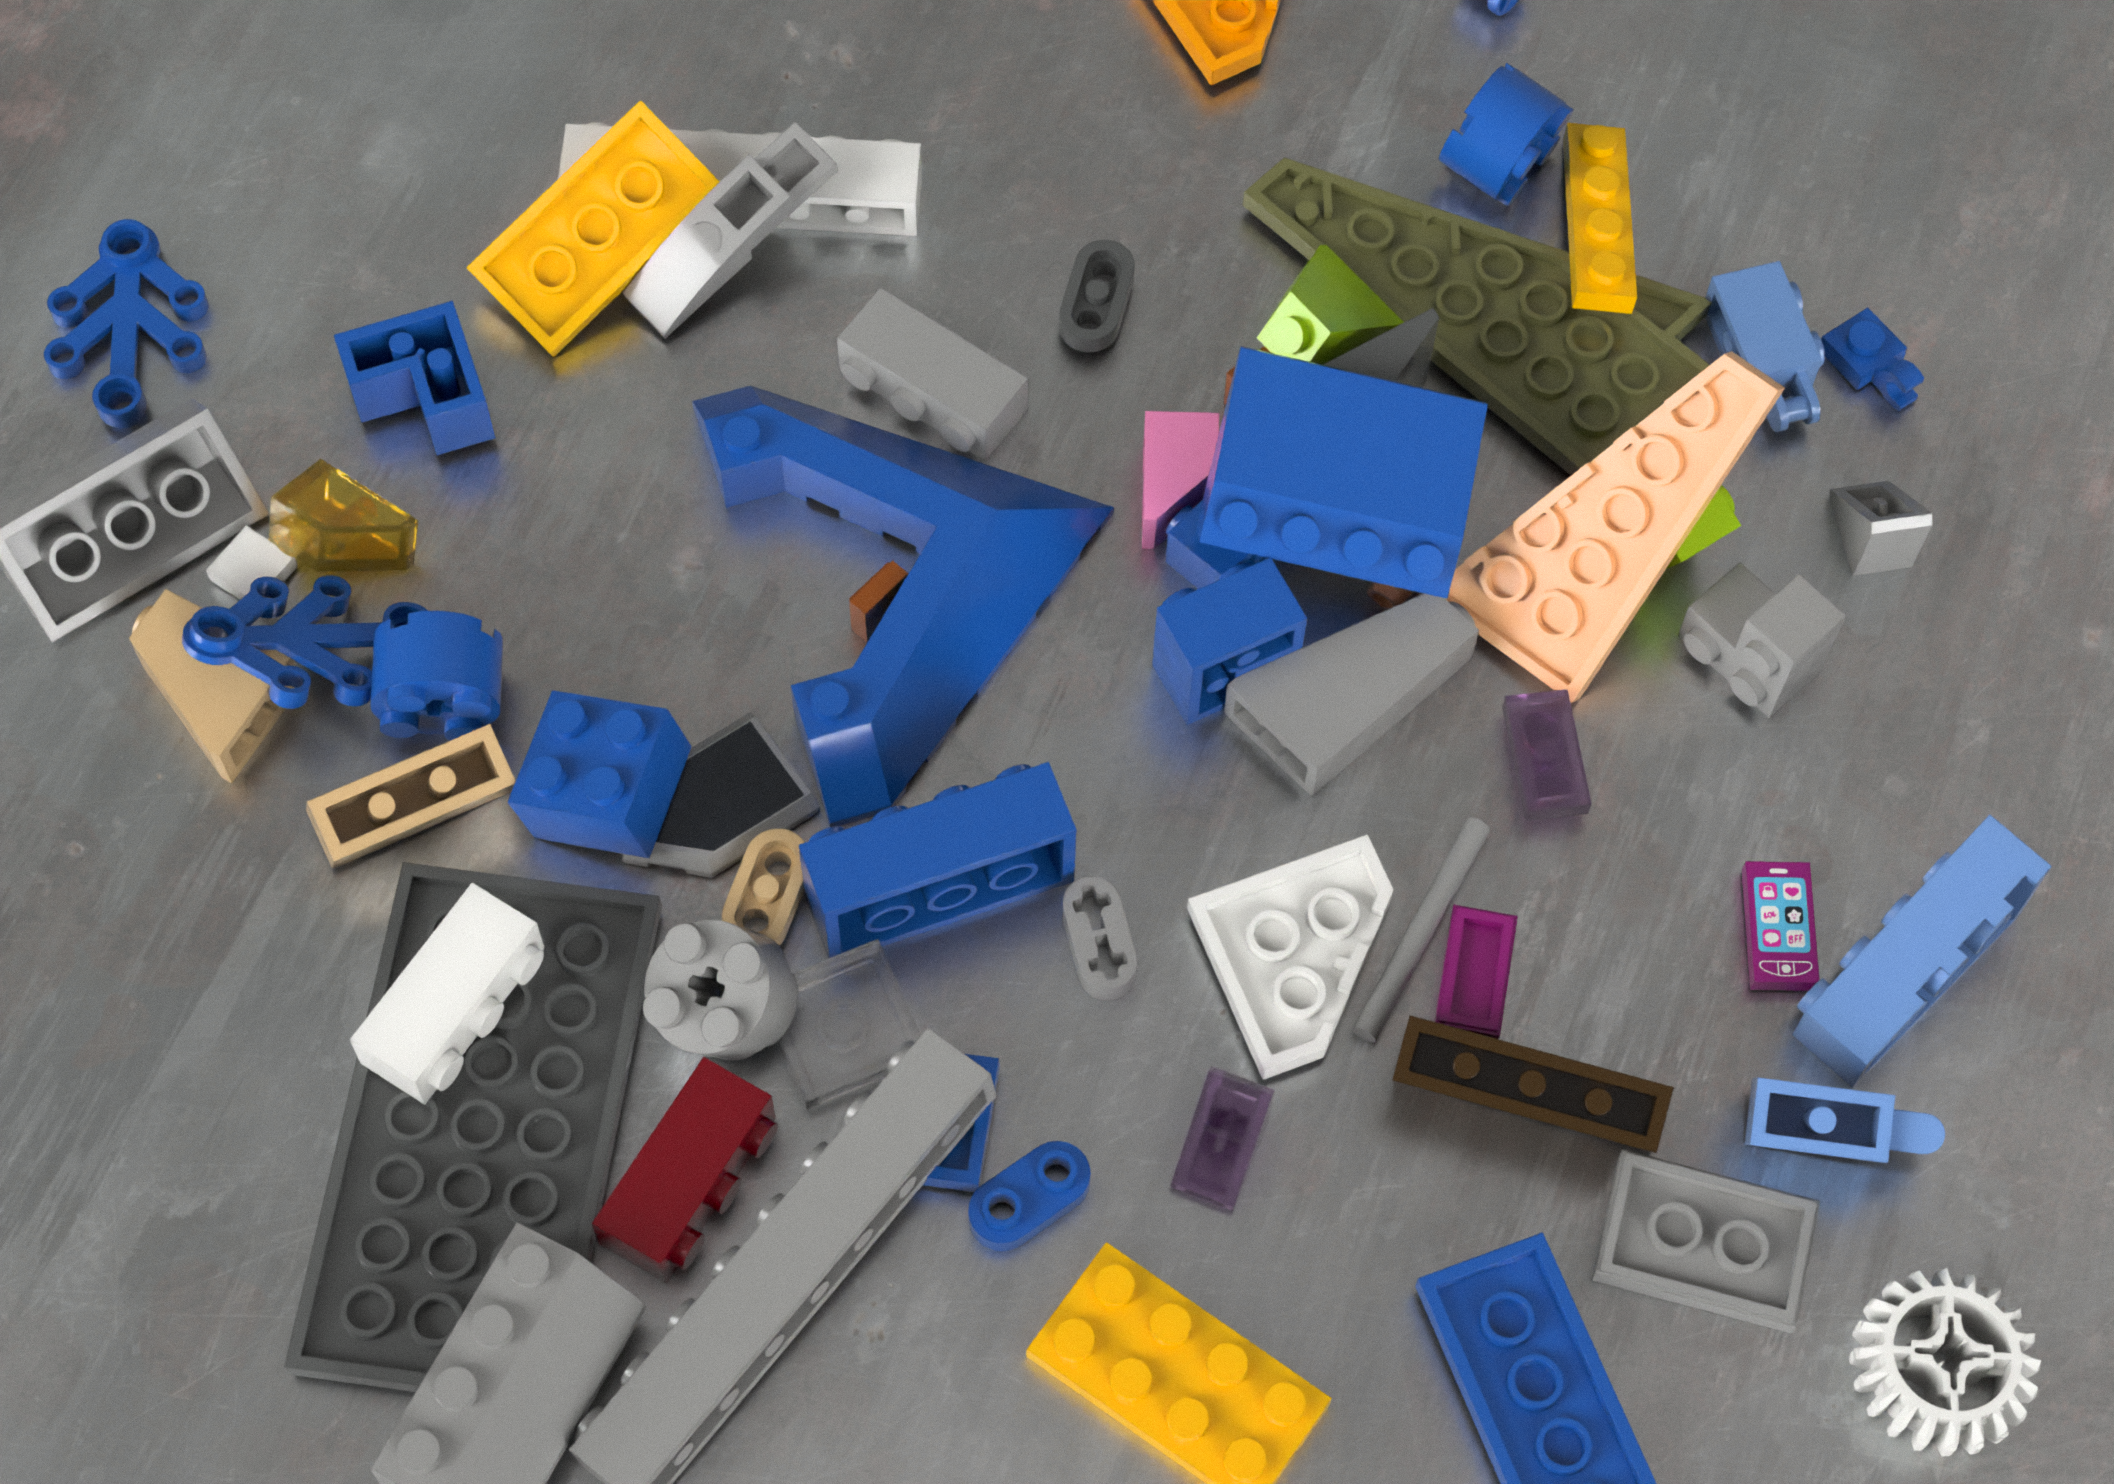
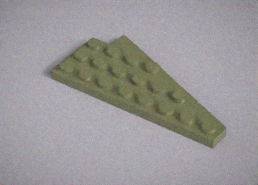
M1285 157L1244 191L1242 205L1298 252L1310 260L1320 245H1327L1404 322L1433 308L1439 316L1431 361L1477 399L1486 402L1489 409L1570 475H1573L1586 463L1599 456L1614 444L1613 442L1630 428L1638 425L1663 405L1664 401L1710 366V364L1680 341L1707 316L1711 302L1704 297L1636 275L1637 300L1632 314L1572 308L1569 252Z

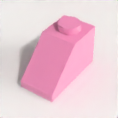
M1145 411L1142 549H1155L1167 539L1166 529L1172 518L1183 507L1190 505L1194 508L1203 500L1219 435V413Z

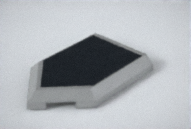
M750 712L691 748L650 859L623 854L622 860L623 863L645 867L655 864L685 869L686 874L713 878L742 860L749 843L758 834L770 829L790 830L820 812V807L812 791L757 716Z

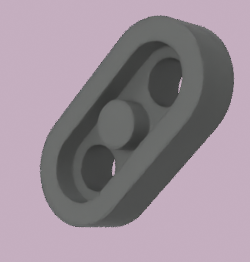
M1096 240L1085 245L1077 254L1059 313L1061 337L1073 349L1081 352L1101 351L1110 346L1118 335L1133 287L1135 271L1133 255L1119 242ZM1101 274H1106L1113 277V279L1110 281H1103L1101 279H1096L1095 277ZM1085 323H1092L1097 325L1098 328L1084 329L1080 326Z

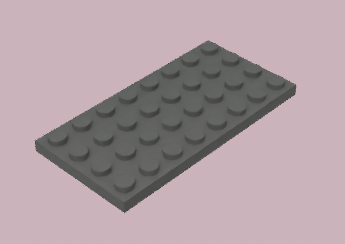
M402 863L366 1018L471 883H474L537 922L544 944V957L532 979L525 985L517 983L505 999L502 1016L495 1028L484 1038L477 1036L463 1054V1066L453 1083L444 1091L437 1089L425 1105L362 1065L357 1057L284 1365L289 1375L416 1392L517 1222L579 1253L591 1263L596 1238L592 1222L602 1208L644 998L645 977L652 958L662 908L660 896L415 863Z

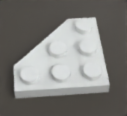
M1368 834L1188 899L1187 910L1262 1080L1324 1058L1394 891Z

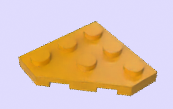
M1152 0L1211 86L1261 63L1281 0Z

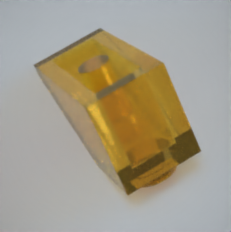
M319 459L271 496L268 541L275 544L284 554L295 557L317 572L407 570L414 564L418 520L322 459Z

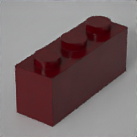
M703 1057L593 1220L592 1226L598 1244L666 1284L677 1268L686 1270L696 1259L703 1246L705 1235L701 1231L714 1211L723 1214L735 1199L742 1183V1179L738 1175L750 1156L760 1158L770 1146L777 1132L778 1123L774 1121L776 1116L772 1095Z

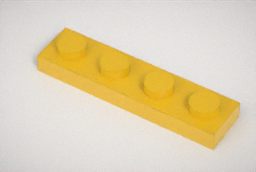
M1567 123L1563 137L1572 308L1632 314L1637 300L1625 128Z

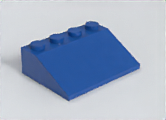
M1240 346L1196 525L1198 540L1204 544L1266 558L1271 557L1283 562L1447 599L1464 537L1488 404L1474 399Z

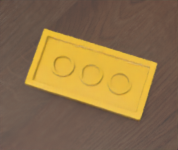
M640 100L466 268L549 354L555 357L632 282L659 246L720 181Z
M1107 1242L1026 1349L1027 1358L1206 1484H1275L1330 1406L1332 1399Z

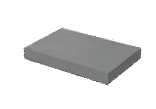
M1622 1149L1618 1158L1592 1281L1792 1334L1797 1327L1820 1201Z

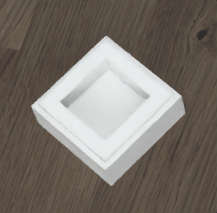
M246 525L207 568L206 572L210 581L241 600L250 592L251 583L255 579L268 576L285 582L296 570L298 564L295 556Z

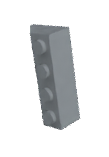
M191 398L1 508L0 567L51 642H54L239 533L246 525L249 527L269 515V512L209 409Z
M517 1222L372 1465L371 1471L380 1484H546L575 1434L578 1425L583 1420L646 1309L645 1303L579 1253Z

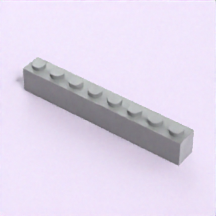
M929 1027L916 1042L912 1040L905 1042L891 1058L887 1067L889 1074L873 1092L869 1090L864 1091L851 1104L844 1117V1127L829 1144L825 1141L819 1143L808 1154L800 1169L802 1176L786 1195L782 1193L775 1195L763 1207L756 1220L758 1228L741 1248L735 1245L721 1256L713 1268L711 1274L712 1282L696 1300L693 1298L687 1299L675 1310L666 1326L668 1333L651 1353L645 1351L629 1364L621 1377V1389L605 1407L599 1405L583 1418L574 1434L576 1441L569 1448V1451L581 1466L603 1484H673L926 1182L928 1175L936 1166L942 1163L973 1126L975 1120L997 1097L991 1073Z

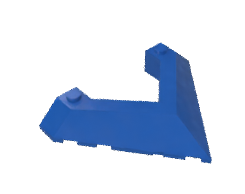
M751 385L692 401L693 409L726 508L783 492L806 502L809 498H812L838 510L839 516L882 537L885 533H888L916 546V552L920 554L854 666L850 669L791 685L794 718L829 826H841L875 816L878 812L897 805L906 792V785L924 761L929 762L956 725V718L974 694L978 696L1035 620L1036 611L1047 597H1052L1079 561L1080 552L1097 530L1101 531L1114 514V507Z

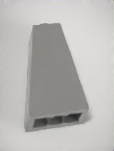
M1421 594L1236 677L1227 685L1224 714L1313 797L1472 659L1479 629L1475 626V622L1469 612L1457 602H1448L1442 597Z

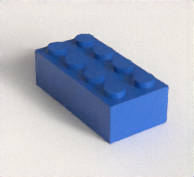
M1049 762L1034 767L1027 764L1016 765L1002 771L995 780L971 788L967 785L952 786L938 793L932 801L911 808L902 805L889 807L878 812L869 822L848 829L841 826L829 827L814 834L808 842L799 844L805 898L830 964L1073 883L1077 829Z

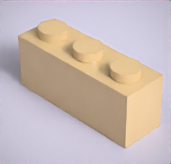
M488 724L307 801L306 812L332 869L509 794L512 792L516 780L493 729Z

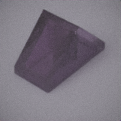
M1211 1066L1170 1187L1233 1211L1268 1125L1275 1090Z

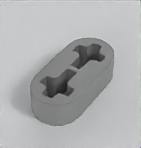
M1097 876L1082 877L1075 880L1066 889L1062 907L1063 924L1077 976L1083 990L1091 997L1102 1001L1116 1000L1125 996L1133 988L1136 980L1137 955L1121 897L1116 887L1108 880ZM1093 898L1096 906L1103 907L1101 912V929L1092 930L1089 915L1086 912L1080 911L1083 899ZM1099 947H1107L1109 958L1113 965L1123 964L1118 967L1117 978L1106 980L1103 971H1093L1097 969Z

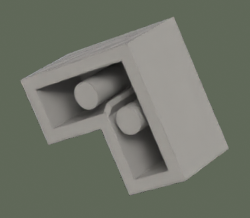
M1739 562L1688 607L1678 636L1683 640L1688 652L1702 664H1710L1729 682L1732 691L1742 702L1749 706H1756L1770 718L1820 674L1846 615L1800 574L1795 576L1775 594Z

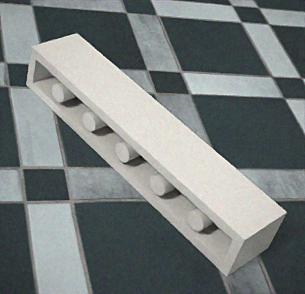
M600 122L588 123L586 125L566 124L558 179L613 126ZM669 129L719 181L748 154L755 159L782 134L778 132L764 134L728 133L720 129H708L705 131ZM835 135L822 138L811 137L837 163L838 171L776 228L917 236L922 183L921 143H907L898 139H884L881 141L853 140Z

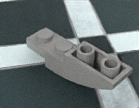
M794 122L755 159L748 154L695 206L638 272L624 291V297L666 338L752 259L751 250L838 171L837 163Z

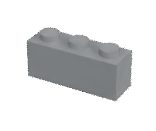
M881 287L837 337L839 370L852 385L864 391L873 390L889 400L894 409L903 417L911 421L921 420L940 432L942 438L958 451L967 452L969 450L986 461L1028 411L1029 378Z

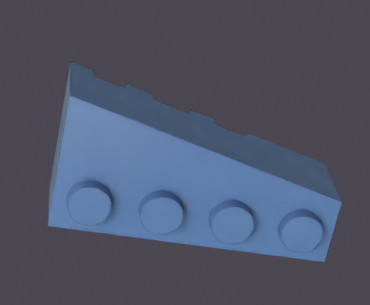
M1989 814L1953 854L1946 852L1930 868L1922 879L1925 884L1913 897L1906 893L1891 907L1881 920L1885 927L1872 940L1864 935L1853 945L1839 963L1844 970L1831 984L1822 978L1805 994L1797 1005V1008L1804 1014L1792 1035L1853 1088L2019 917L2052 866Z

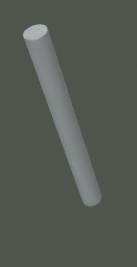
M1469 817L1466 820L1352 1029L1354 1034L1362 1040L1371 1043L1376 1042L1490 832V827L1484 821L1475 817Z

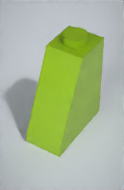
M1320 245L1289 287L1257 336V339L1271 353L1323 365L1404 323V321L1327 245Z

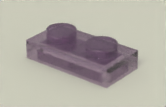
M1568 689L1505 696L1502 710L1525 821L1588 814L1592 803Z

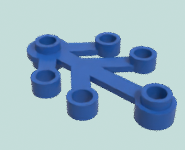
M132 219L119 220L108 226L99 244L100 259L68 286L59 287L51 292L47 299L48 309L57 325L64 328L76 327L65 337L52 340L44 350V359L50 372L59 379H71L78 376L85 367L84 354L112 331L110 375L104 377L96 384L92 393V399L102 421L117 428H130L136 425L147 409L146 397L140 383L136 379L139 328L166 349L171 365L181 373L198 371L203 367L207 359L204 345L197 334L180 329L140 295L142 276L168 296L172 310L178 319L185 322H193L204 317L209 308V302L203 287L196 281L185 280L159 258L161 248L154 231L141 222ZM137 249L133 253L124 254L128 250ZM115 279L114 295L88 316L86 301ZM187 297L198 298L191 305L180 304ZM66 303H77L69 311H59L60 307ZM184 348H195L193 354L189 356H177ZM63 354H74L67 362H56L57 358ZM121 403H131L125 408L114 410Z
M326 575L318 578L314 582L313 591L274 625L251 626L259 617L267 619L277 618L283 615L286 610L289 594L287 585L280 579L266 576L255 579L251 583L250 592L230 609L220 606H209L195 612L192 619L184 626L182 644L186 652L200 662L210 665L232 663L270 685L269 697L279 707L295 709L303 706L308 700L311 678L305 670L296 666H284L260 650H277L334 683L333 694L340 703L358 707L367 704L371 700L372 671L360 664H350L325 648L373 647L374 632L382 622L391 619L392 629L407 625L408 613L428 610L416 603L398 602L386 609L382 622L316 624L324 616L338 617L345 614L349 607L351 596L350 584L341 577Z

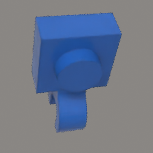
M1868 307L1822 336L1824 357L1856 390L1872 382L1882 393L1885 400L1898 411L1917 400L1918 394L1913 388L1924 381L1923 374L1913 363L1904 360L1907 347Z

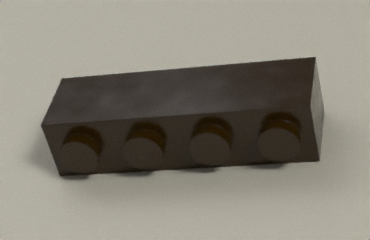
M1409 1015L1392 1079L1396 1082L1657 1153L1674 1089L1672 1086Z

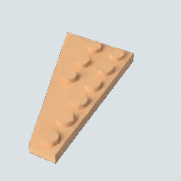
M1733 351L1723 354L1664 401L1663 405L1638 425L1630 428L1599 456L1586 463L1513 521L1512 525L1487 545L1479 548L1464 560V563L1454 571L1446 600L1448 602H1457L1469 612L1475 622V626L1479 629V636L1571 703L1579 700L1785 387Z

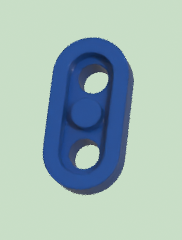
M1063 1141L1047 1142L1036 1147L982 1184L972 1195L968 1208L969 1227L974 1238L984 1247L994 1251L1014 1250L1074 1210L1084 1201L1090 1187L1091 1172L1086 1156L1079 1148ZM1058 1164L1067 1168L1070 1174L1066 1179L1056 1182L1048 1179L1044 1172L1049 1166ZM1006 1202L1014 1208L1015 1212L1008 1219L1001 1220L991 1215V1207L996 1203Z

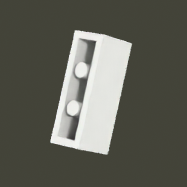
M471 883L351 1037L350 1042L360 1063L424 1105L437 1089L440 1091L447 1089L458 1076L464 1062L463 1054L477 1036L481 1038L486 1037L499 1022L504 1010L503 1002L517 983L525 985L538 971L544 957V944L537 922L474 883Z

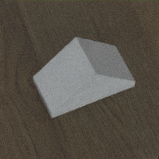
M1890 481L1830 489V502L1852 576L1913 567L1933 525L1932 513Z

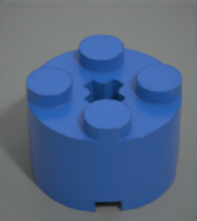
M1506 63L1505 67L1501 65L1490 76L1464 111L1467 116L1459 132L1455 129L1452 130L1440 152L1438 160L1494 200L1500 201L1509 207L1526 185L1528 177L1525 175L1534 163L1542 166L1557 146L1561 138L1558 134L1569 120L1574 109L1532 78Z
M418 611L408 613L407 625L392 629L391 619L382 622L374 632L370 701L371 711L380 720V732L394 738H408L415 736L417 733L444 734V737L450 741L483 726L492 724L499 717L501 711L503 637L501 633L494 629L493 635L490 636L481 631L482 620L470 615L450 611Z

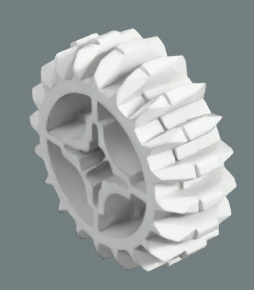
M1948 1268L1939 1269L1934 1274L1931 1283L1920 1270L1912 1272L1905 1281V1287L1897 1281L1888 1283L1882 1290L1883 1300L1872 1298L1863 1309L1868 1321H1859L1852 1332L1853 1338L1863 1346L1854 1348L1850 1353L1849 1364L1866 1370L1854 1381V1391L1862 1393L1874 1392L1876 1398L1867 1407L1868 1416H1879L1886 1411L1893 1418L1887 1427L1888 1437H1897L1905 1427L1913 1431L1911 1442L1914 1451H1922L1932 1437L1935 1438L1941 1457L1951 1456L1956 1451L1959 1442L1969 1455L1978 1453L1984 1447L1985 1438L1993 1444L2002 1442L2009 1434L2007 1424L2018 1426L2026 1418L2027 1411L2022 1403H2030L2037 1396L2038 1387L2027 1378L2034 1376L2040 1370L2041 1360L2022 1353L2034 1344L2035 1333L2028 1331L2016 1332L2013 1328V1325L2022 1317L2021 1308H2010L2003 1313L1996 1306V1303L2001 1299V1288H1992L1985 1296L1976 1293L1977 1281L1975 1274H1967L1961 1280L1958 1287L1954 1286ZM1931 1315V1325L1924 1332L1925 1340H1911L1907 1346L1894 1345L1895 1332L1900 1323L1913 1317ZM1963 1325L1973 1331L1983 1344L1972 1340L1964 1331ZM1938 1349L1940 1353L1948 1356L1945 1363L1952 1360L1955 1364L1956 1369L1951 1374L1941 1368L1944 1361L1938 1364L1935 1362L1933 1355ZM1982 1378H1994L1993 1392L1987 1404L1971 1410H1959L1958 1400L1965 1393V1384H1977ZM1904 1379L1919 1385L1924 1391L1927 1401L1913 1392Z

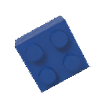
M552 690L507 803L536 839L650 859L692 746L666 708Z

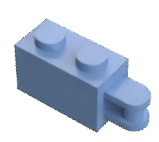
M1776 261L1712 276L1705 296L1711 302L1705 319L1720 355L1722 356L1733 351L1785 387L1766 416L1771 428L1775 432L1787 430L1791 422L1803 420L1807 425L1819 422L1820 405L1813 384L1820 366L1824 363V348L1818 333L1809 330L1802 313L1803 300L1799 287L1795 282L1788 281L1781 262Z
M1757 1077L1752 1078L1744 1145L1888 1163L1889 1150L1915 1154H1930L1937 1151L1944 1142L1945 1129L1941 1121L1931 1114L1894 1109L1896 1095Z

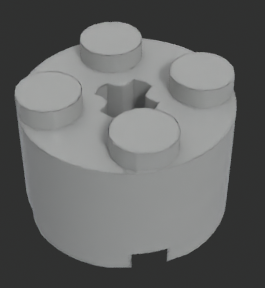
M700 920L689 924L682 923L668 931L664 941L659 945L651 958L645 977L643 1012L647 1021L655 1026L658 1032L674 1046L688 1052L713 1058L739 1061L752 1057L751 1055L764 1049L767 1045L772 1046L783 1037L795 1015L798 1002V985L795 974L791 973L788 962L784 957L786 954L775 941L766 935L720 920ZM722 984L725 985V990L720 998L718 992Z

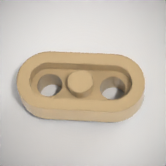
M770 829L753 838L746 849L722 910V921L745 928L746 923L751 919L761 918L768 924L765 929L758 933L766 935L779 946L786 938L804 892L799 844L805 843V841L799 835L786 829ZM775 862H784L790 866V869L782 875H773L767 871L769 866Z

